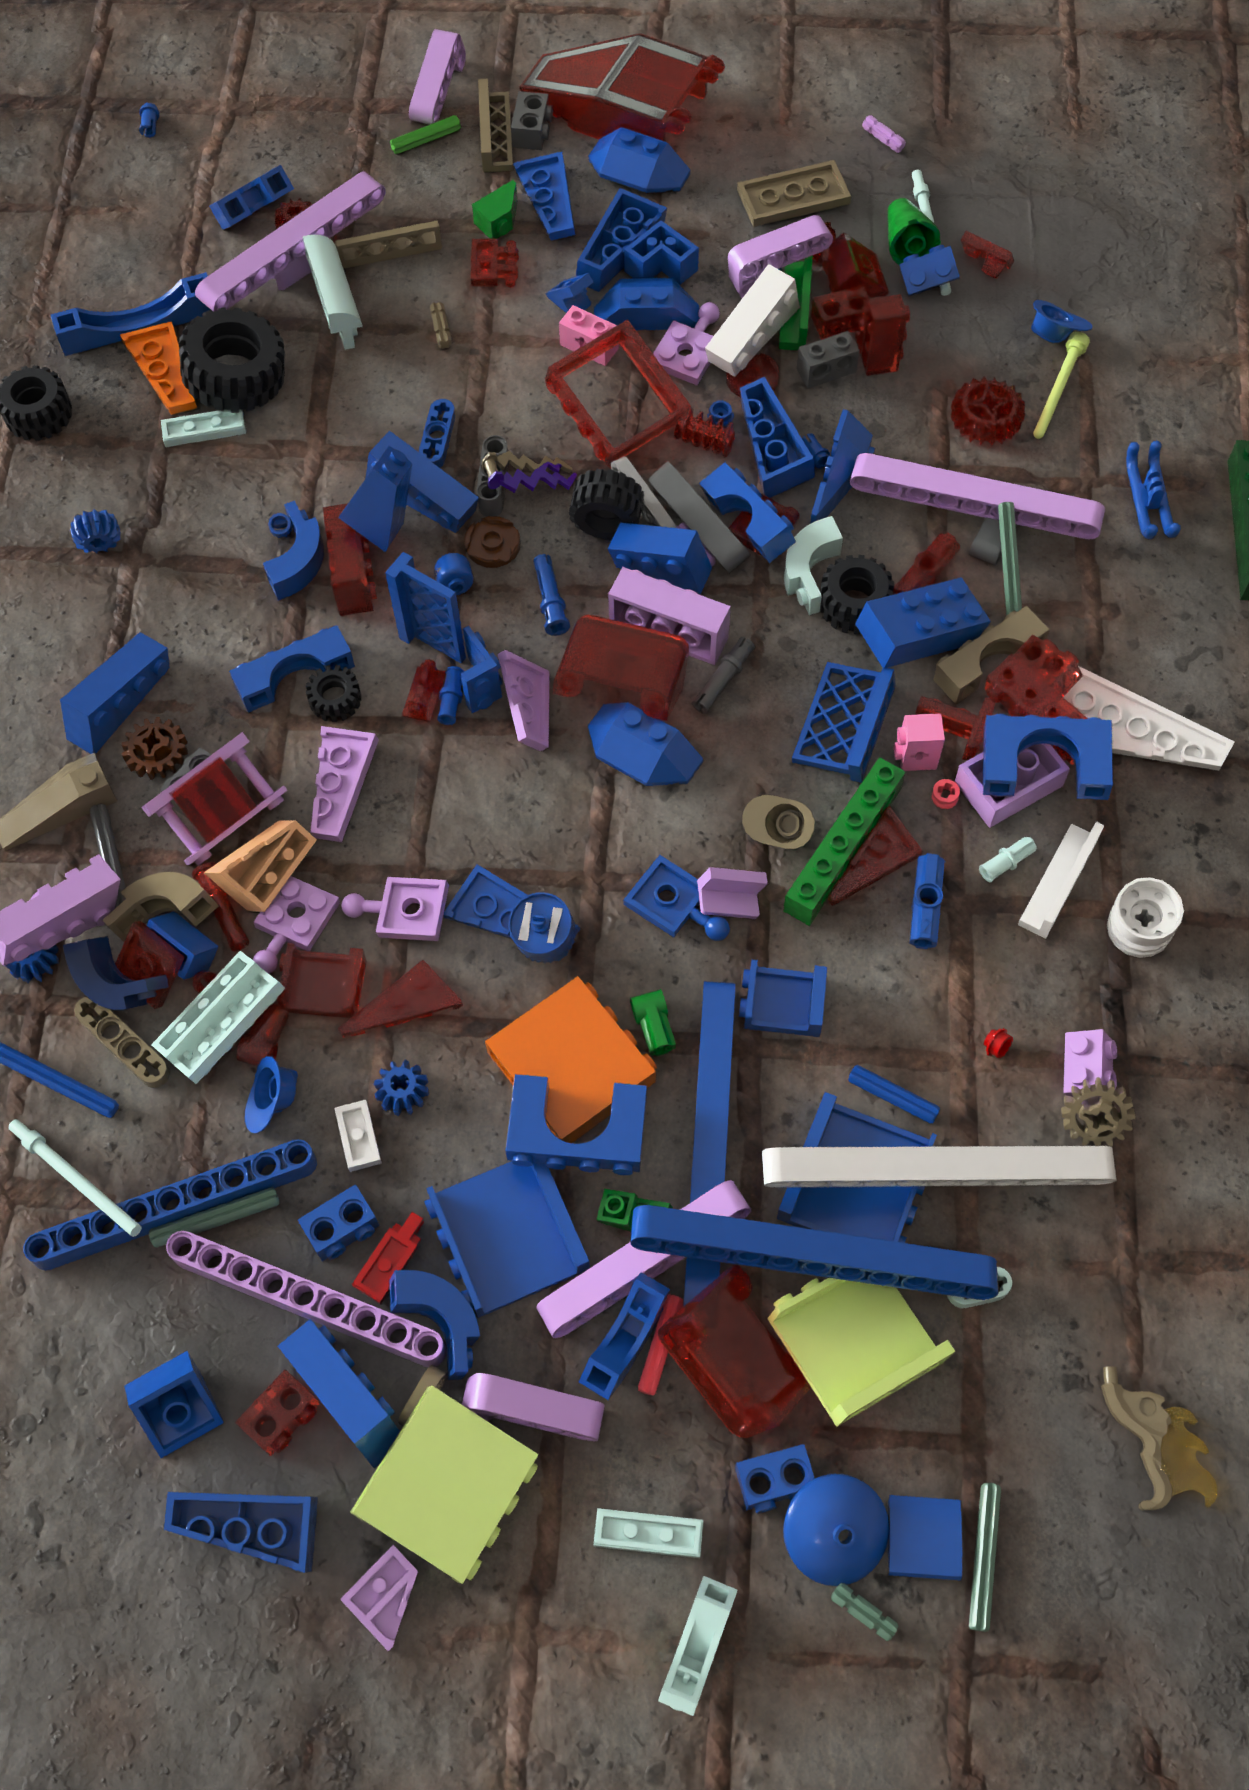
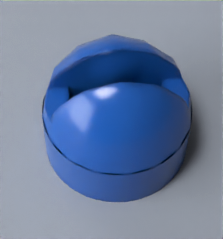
M277 513L270 517L268 526L274 536L285 538L291 533L292 524L287 515Z

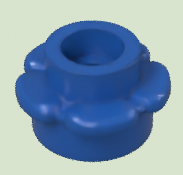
M719 400L712 403L707 418L710 423L722 427L726 426L728 422H732L734 413L728 402Z

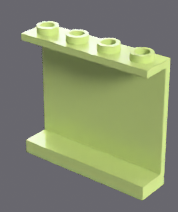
M816 1278L801 1288L802 1293L794 1297L791 1293H788L778 1299L773 1304L775 1306L774 1311L767 1318L836 1427L940 1366L956 1352L948 1340L935 1346L895 1287L827 1278L820 1282Z
M431 1385L423 1393L350 1513L360 1520L369 1523L451 1576L456 1582L463 1584L466 1578L472 1580L482 1563L478 1557L485 1545L490 1548L497 1539L501 1530L497 1525L504 1513L509 1516L520 1498L516 1495V1492L522 1482L527 1484L535 1474L538 1465L534 1462L539 1454Z

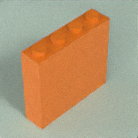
M578 976L485 1041L487 1053L512 1085H514L515 1074L548 1077L549 1094L546 1124L557 1138L568 1143H573L611 1115L614 1083L646 1085L648 1088L656 1082L655 1070L657 1069L653 1059L647 1053L642 1055L637 1049V1041L627 1029L623 1031L616 1023L618 1019L609 1006L603 1007L597 1000L599 996L594 987L589 982L584 984Z

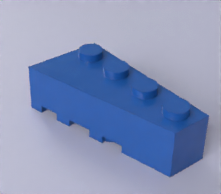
M619 188L578 259L576 276L589 273L593 283L588 288L599 292L624 268V248L660 220L665 223L667 207Z
M762 377L741 387L742 409L765 500L814 478V458L766 378Z
M389 430L368 454L366 477L388 446L401 451L412 462L406 505L439 523L442 527L457 533L476 511L479 497Z
M140 632L60 699L66 739L90 754L95 752L96 754L161 677L166 674L170 668L168 648Z
M310 1319L280 1343L278 1348L372 1467L375 1468L381 1463L400 1432L390 1418L395 1412L383 1397L376 1400L372 1396L371 1392L375 1387L363 1372L356 1376L351 1370L356 1364L343 1348L339 1352L334 1349L332 1344L337 1340L326 1326L323 1325L318 1329Z
M168 1492L164 1530L308 1573L312 1572L318 1497Z

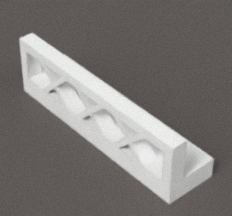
M1096 822L1091 832L1076 825H1070L1020 918L1019 926L1045 939L1047 938L1093 851L1104 825Z

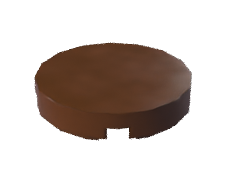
M487 516L481 518L480 522L476 524L474 522L469 526L465 533L464 544L468 557L477 565L486 568H498L507 565L516 558L520 551L521 540L518 529L514 527L511 521L499 516Z

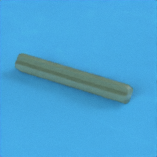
M1003 502L998 505L1006 615L1012 611L1018 612L1022 609L1013 502Z
M270 1187L149 1230L150 1241L154 1247L158 1248L166 1245L167 1240L175 1232L188 1231L198 1234L279 1205L277 1191L275 1188Z
M983 1483L980 1489L969 1628L979 1632H987L990 1629L1001 1497V1487L994 1483Z

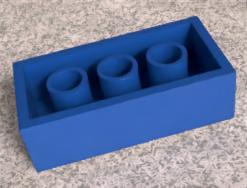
M962 577L867 601L855 625L884 669L958 649L966 641H974L980 637L991 620Z

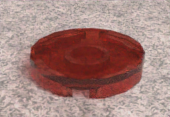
M756 354L735 377L726 372V384L731 392L741 397V387L765 377L772 390L775 391L779 383V367L775 360L767 354Z

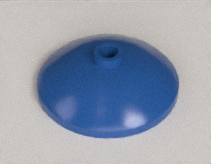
M845 1474L823 1475L805 1484L791 1500L784 1519V1542L791 1560L808 1578L829 1586H838L840 1583L848 1585L867 1576L882 1559L889 1539L888 1515L878 1494L863 1481ZM847 1529V1539L839 1541V1533Z

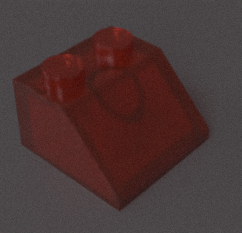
M842 233L826 250L820 252L824 263L822 267L830 281L829 288L835 296H841L845 300L852 302L882 297L889 293L876 253L846 233Z

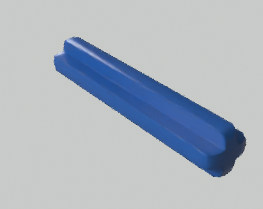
M855 1065L849 1074L848 1081L928 1123H933L940 1112L939 1106L859 1065Z

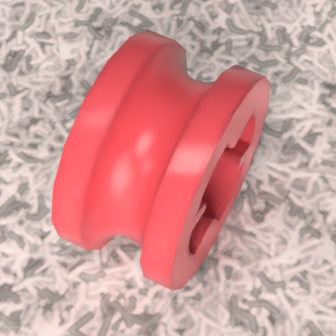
M942 779L936 782L932 792L933 803L941 809L953 808L959 800L960 788L958 784L950 779ZM944 790L950 791L948 798L941 797Z

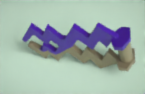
M507 451L497 456L496 452H489L482 459V469L487 471L489 489H496L501 485L515 493L519 483H521L531 491H534L538 481L542 480L554 490L557 483L569 490L577 476L575 472L568 479L560 475L559 469L571 473L572 467L558 457L552 461L545 455L541 463L536 464L524 454L518 459L511 451ZM508 462L517 470L513 477L507 471L503 475L502 471H498L496 464L504 470ZM524 466L532 472L530 477L522 472ZM546 468L552 470L554 472L553 475L548 473L546 471Z

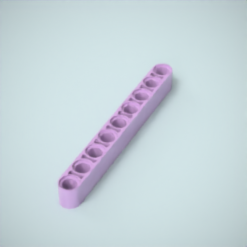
M366 172L358 173L204 278L196 287V298L213 312L218 311V308L226 307V310L304 257L306 253L303 236L323 235L331 238L376 207L385 196V187Z
M862 453L857 456L850 479L851 486L862 492L999 520L998 505L1003 502H1013L1015 524L1082 539H1095L1100 535L1105 507L1097 501L870 453Z
M188 1231L175 1232L167 1240L166 1250L168 1255L183 1269L306 1319H311L316 1323L325 1325L422 1366L429 1367L434 1365L436 1367L446 1357L444 1341L440 1334L432 1329ZM188 1243L192 1244L191 1251L188 1254L178 1256L181 1246ZM222 1256L219 1266L208 1268V1262L212 1257ZM252 1268V1274L248 1279L238 1280V1274L242 1269ZM274 1280L283 1281L279 1291L275 1293L268 1292V1286ZM303 1293H314L313 1299L309 1304L298 1305V1299ZM337 1304L344 1305L345 1308L342 1315L337 1318L328 1316L331 1307ZM370 1316L376 1319L375 1325L371 1329L366 1331L359 1329V1324L365 1317ZM404 1329L407 1331L406 1338L402 1342L392 1343L390 1341V1336L395 1330ZM430 1341L436 1342L438 1350L433 1355L425 1356L421 1354V1348L425 1343Z

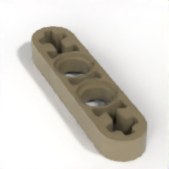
M83 997L77 1002L74 1012L79 1022L146 1086L157 1088L168 1081L170 1070L165 1061L110 1009L94 1003L88 997ZM87 1008L94 1009L101 1018L98 1023L91 1015L86 1014L85 1010ZM118 1025L120 1030L116 1037L111 1039L103 1037L106 1027ZM134 1044L139 1045L141 1051L137 1057L128 1059L124 1056L127 1047ZM147 1060L154 1069L158 1068L160 1074L156 1077L152 1074L150 1075L142 1064Z

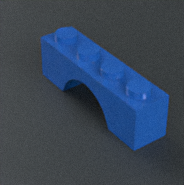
M723 463L702 480L699 485L706 498L722 515L733 511H746L752 514L751 522L745 532L753 547L768 563H771L796 542L791 532L794 527L786 516L783 515L780 518L777 515L778 511L770 500L767 499L764 502L761 499L762 495L754 484L748 486L745 483L747 480L738 468L732 470L726 463Z
M336 625L331 628L322 629L317 634L303 640H296L289 646L277 651L268 652L263 657L249 663H242L229 672L235 688L249 713L275 702V692L278 684L292 672L303 669L316 671L319 668L322 672H325V666L330 665L331 670H335V665H340L343 671L345 667L351 669L355 665L351 650Z

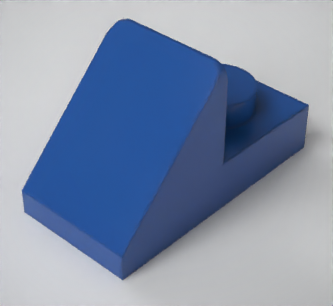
M589 273L568 278L545 294L565 313L569 311L572 305L585 310L591 306V301L586 294V288L593 283V280Z

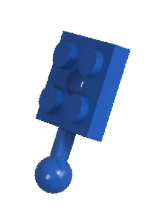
M660 854L623 900L626 907L672 937L676 936L689 918L705 927L706 935L713 941L724 940L730 932V926L726 919L720 916L711 918L708 915L702 914L701 910L697 908L700 905L698 879ZM669 890L675 894V898L665 902L658 897V894L661 891Z

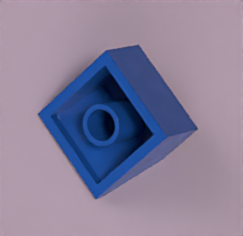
M188 1351L124 1385L128 1405L160 1458L224 1423L205 1380Z

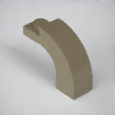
M161 872L143 877L122 890L120 893L126 899L103 919V922L125 942L149 919L167 911L180 912L196 927L219 905L193 878L177 872Z

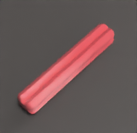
M668 1294L663 1305L664 1309L658 1320L638 1384V1391L643 1394L652 1396L656 1394L684 1301L679 1296Z

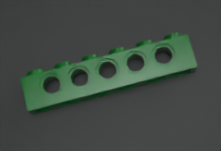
M880 757L878 758L785 895L783 909L785 913L808 926L812 924L902 789L906 771Z

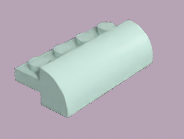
M323 235L303 236L306 258L331 334L339 332L345 350L355 348L353 336H357V328L363 326L336 245L331 239Z
M239 951L154 1041L152 1046L191 1081L197 1084L210 1072L217 1061L233 1047V1044L255 1023L256 1019L269 1005L276 1001L285 987L265 972L255 961Z

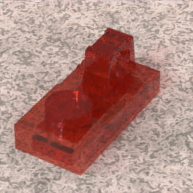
M965 231L961 239L965 249L964 252L975 259H978L979 256L986 259L982 267L983 273L997 278L1005 267L1011 268L1014 263L1012 252Z

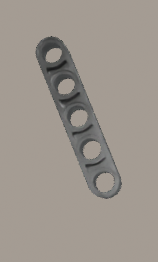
M669 461L647 479L691 530H697L702 543L729 574L751 555Z

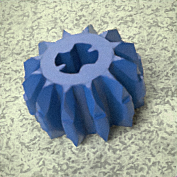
M95 509L92 512L83 511V515L74 516V521L70 523V532L76 548L83 549L85 553L94 551L97 554L102 550L107 552L108 548L116 547L117 542L120 540L121 532L115 515L108 514L107 510L97 512Z
M55 944L49 949H42L30 954L24 960L14 961L5 966L7 969H10V973L14 978L18 979L21 977L28 984L33 977L37 981L42 982V974L46 972L53 975V970L50 966L59 964V959L56 956L59 948Z
M407 1060L403 1061L401 1067H397V1064L391 1061V1070L388 1071L381 1068L379 1073L382 1079L374 1081V1086L378 1089L374 1094L377 1101H382L381 1106L385 1111L393 1108L394 1115L399 1116L402 1109L406 1108L407 1113L412 1115V1105L415 1104L418 1107H423L424 1102L421 1097L429 1095V1089L425 1086L429 1082L427 1075L421 1074V1067L419 1065L410 1068L409 1061Z

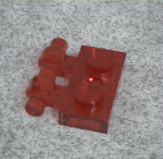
M498 238L472 239L471 286H498V278H504L507 287H514L519 272L516 266V262L519 259L516 242L509 240L506 242V246H498ZM498 260H504L506 264H498Z

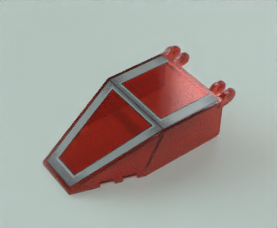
M638 33L544 54L519 88L521 92L548 94L549 105H553V116L557 119L559 117L563 118L568 122V127L576 132L599 140L623 127L666 142V132L679 135L685 130L684 125L691 121L692 114L686 108L681 107L686 97L691 95L704 99L707 95V82L715 84L719 77L718 74L724 71L725 64L722 59L717 58L715 55L708 57Z

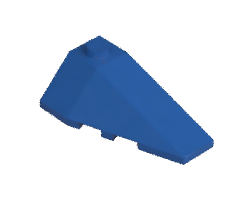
M843 409L837 425L831 456H828L823 481H821L810 524L827 518L852 488L850 479L857 456L862 453H875V447H871L873 435L848 410Z

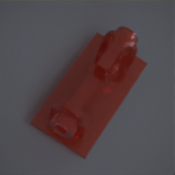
M426 659L424 663L417 667L402 717L427 722L431 721L446 675L445 671L437 670L435 661Z

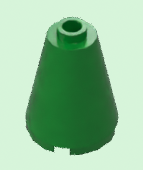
M899 198L890 204L887 211L889 252L892 259L898 265L904 263L903 259L910 255L918 254L921 257L929 254V249L941 245L940 232L936 224L910 200Z

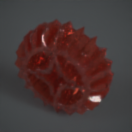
M984 376L981 381L973 378L970 384L964 382L961 389H958L951 404V421L954 422V429L960 430L961 437L968 435L970 442L975 439L979 440L980 445L984 441L989 442L993 446L996 440L1001 444L1004 443L1006 438L1012 440L1015 433H1018L1021 429L1022 422L1025 419V401L1022 400V393L1016 392L1015 385L1008 387L1006 380L1001 383L997 382L996 377L992 380H987Z

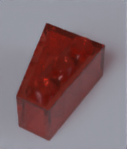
M901 294L868 299L863 311V318L866 319L859 321V329H862L854 334L866 376L896 372L899 368V362L904 356L902 344L907 339L906 322L910 321L909 306L904 305Z

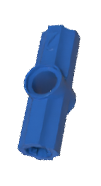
M927 853L926 855L918 856L914 898L911 905L912 921L909 944L920 949L936 947L938 942L945 859L937 854ZM928 898L933 901V904H926L921 899Z

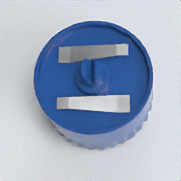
M537 892L523 897L513 907L508 921L510 936L520 952L526 958H530L531 961H536L537 963H552L553 961L561 960L569 953V950L572 949V944L575 943L574 939L577 929L567 905L559 897L550 893Z

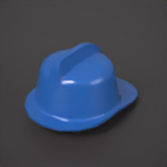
M1035 300L1033 303V307L1037 312L1031 329L1035 334L1048 342L1059 343L1066 340L1074 330L1089 331L1093 328L1092 324L1086 319L1066 312L1052 303L1043 300Z
M270 1056L261 1059L257 1066L254 1083L245 1108V1123L251 1133L257 1134L263 1131L268 1126L274 1113H279L291 1106L296 1094L297 1071L280 1067L278 1062Z

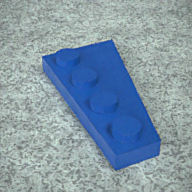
M557 152L513 163L515 171L550 240L576 235L563 153Z
M477 864L444 911L443 916L459 923L511 938L508 928L510 913L516 903L527 896V894ZM575 924V927H576V929H577V931H576L575 933H576V935H577V933L579 932L580 928H579L578 925Z

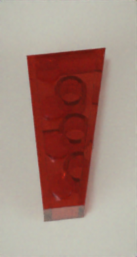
M347 504L323 507L329 568L332 576L331 585L340 616L374 611L372 600L377 599L375 582H369V576L374 575L371 558L366 559L365 553L370 552L369 540L338 518Z

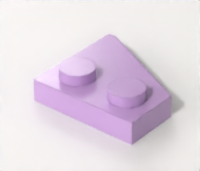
M394 1545L340 1599L387 1651L393 1647L418 1570Z

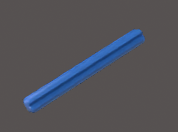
M0 1042L1 1064L108 1118H112L119 1108L116 1100Z

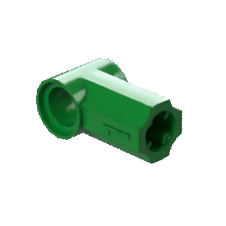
M662 990L630 997L633 1015L637 1025L641 1026L649 1055L661 1056L676 1049L672 1029L667 1018L668 1009Z

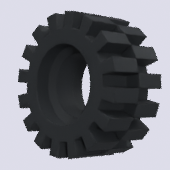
M330 665L325 666V672H322L319 668L316 670L317 677L311 674L309 677L310 682L306 683V696L311 710L314 711L317 717L321 715L324 721H328V718L331 717L332 722H337V717L340 716L342 721L347 719V713L353 716L355 714L354 708L359 709V701L362 699L355 674L353 672L350 674V670L346 667L342 671L340 665H335V670H331ZM340 687L345 690L344 695L338 699L326 700L323 698V693L330 688Z

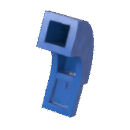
M295 500L284 504L287 516L292 524V529L296 535L293 546L285 554L263 563L267 579L278 601L297 593L307 586L318 573L324 557V545L316 517L309 519L304 509L299 510Z
M395 1270L389 1279L390 1313H417L433 1320L445 1337L448 1380H462L468 1373V1369H471L473 1365L472 1348H467V1346L474 1345L480 1337L478 1322L469 1302L456 1287L439 1276L418 1270Z
M640 1272L635 1278L613 1326L590 1356L579 1383L606 1400L610 1399L631 1369L657 1324L664 1309L663 1305L670 1292L669 1288Z

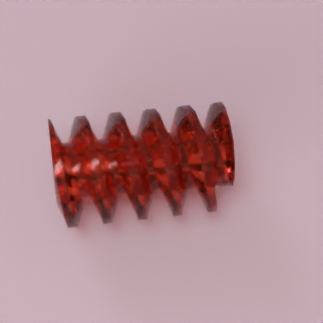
M690 407L686 414L683 413L680 416L675 427L674 439L679 440L682 437L684 443L692 441V445L695 447H699L702 444L703 450L709 451L712 448L714 454L722 452L723 457L726 458L730 454L735 439V431H733L734 422H730L724 428V419L720 418L715 425L713 424L714 415H709L707 420L704 421V412L699 411L697 416L693 417L694 409Z

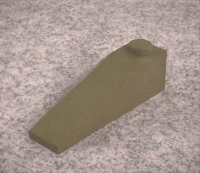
M95 752L65 765L0 818V844L4 851L90 814V808L93 805L102 803L108 806L117 802Z

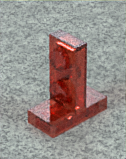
M921 696L915 715L941 713L943 730L945 732L968 739L962 757L963 760L968 761L978 753L984 738L986 715H993L997 700L985 697L979 714L975 715L966 709L943 704L938 699Z

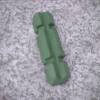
M840 1583L831 1596L832 1601L841 1608L844 1606L848 1608L847 1612L869 1629H876V1634L884 1640H891L898 1630V1623L889 1616H882L883 1612L859 1594L855 1596L853 1594L854 1590L846 1584Z

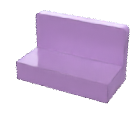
M709 867L697 880L701 913L704 915L756 919L760 915L757 894L768 884L766 873Z

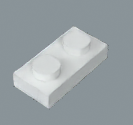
M362 1100L334 1108L349 1171L352 1172L382 1164L367 1101Z

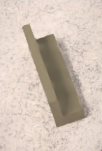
M478 79L483 172L513 171L509 91L489 93L488 79ZM505 101L498 109L490 104V102ZM497 118L504 121L499 127L492 123ZM498 136L505 139L500 145L493 142ZM501 154L508 161L493 162V159Z
M438 220L335 241L343 269L442 249Z

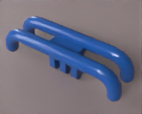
M1157 440L1153 441L1149 448V470L1144 483L1141 482L1138 468L1139 444L1137 442L1130 443L1126 455L1127 472L1142 536L1147 540L1155 538L1158 533V527L1150 522L1148 509L1159 510L1162 528L1168 538H1175L1181 530L1180 524L1173 523L1160 467L1162 444Z

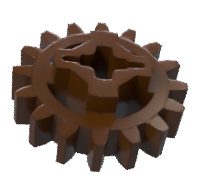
M156 717L154 723H150L146 718L144 719V726L140 727L135 723L133 725L135 732L125 733L128 741L121 742L124 750L121 754L131 772L136 771L140 778L146 773L150 780H153L156 774L166 778L165 771L170 770L176 773L175 764L183 765L184 759L182 755L188 754L186 747L188 742L180 726H174L170 719L163 724L160 717Z

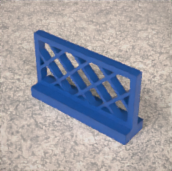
M402 552L385 572L399 639L409 644L416 637L457 662L462 663L466 658L456 592L416 570L413 557Z
M827 662L794 750L792 762L848 774L851 781L862 783L896 687L894 669L882 668L881 672ZM831 673L844 675L847 679L835 686L829 681ZM864 679L874 681L873 686L863 692L856 685V683ZM851 686L857 695L842 701L838 692ZM833 695L838 704L824 710L820 704L821 701ZM861 701L865 706L864 711L852 716L847 707ZM843 710L848 719L834 725L829 716ZM824 719L829 728L815 734L812 730V725ZM853 725L856 734L843 740L838 731ZM834 734L839 743L825 750L820 740ZM814 743L820 750V753L812 757L802 755L804 748ZM842 749L848 755L845 764L834 762L830 758V755Z

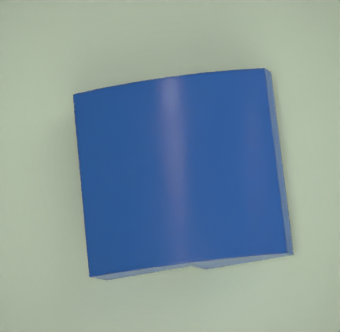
M889 1495V1575L961 1580V1500Z

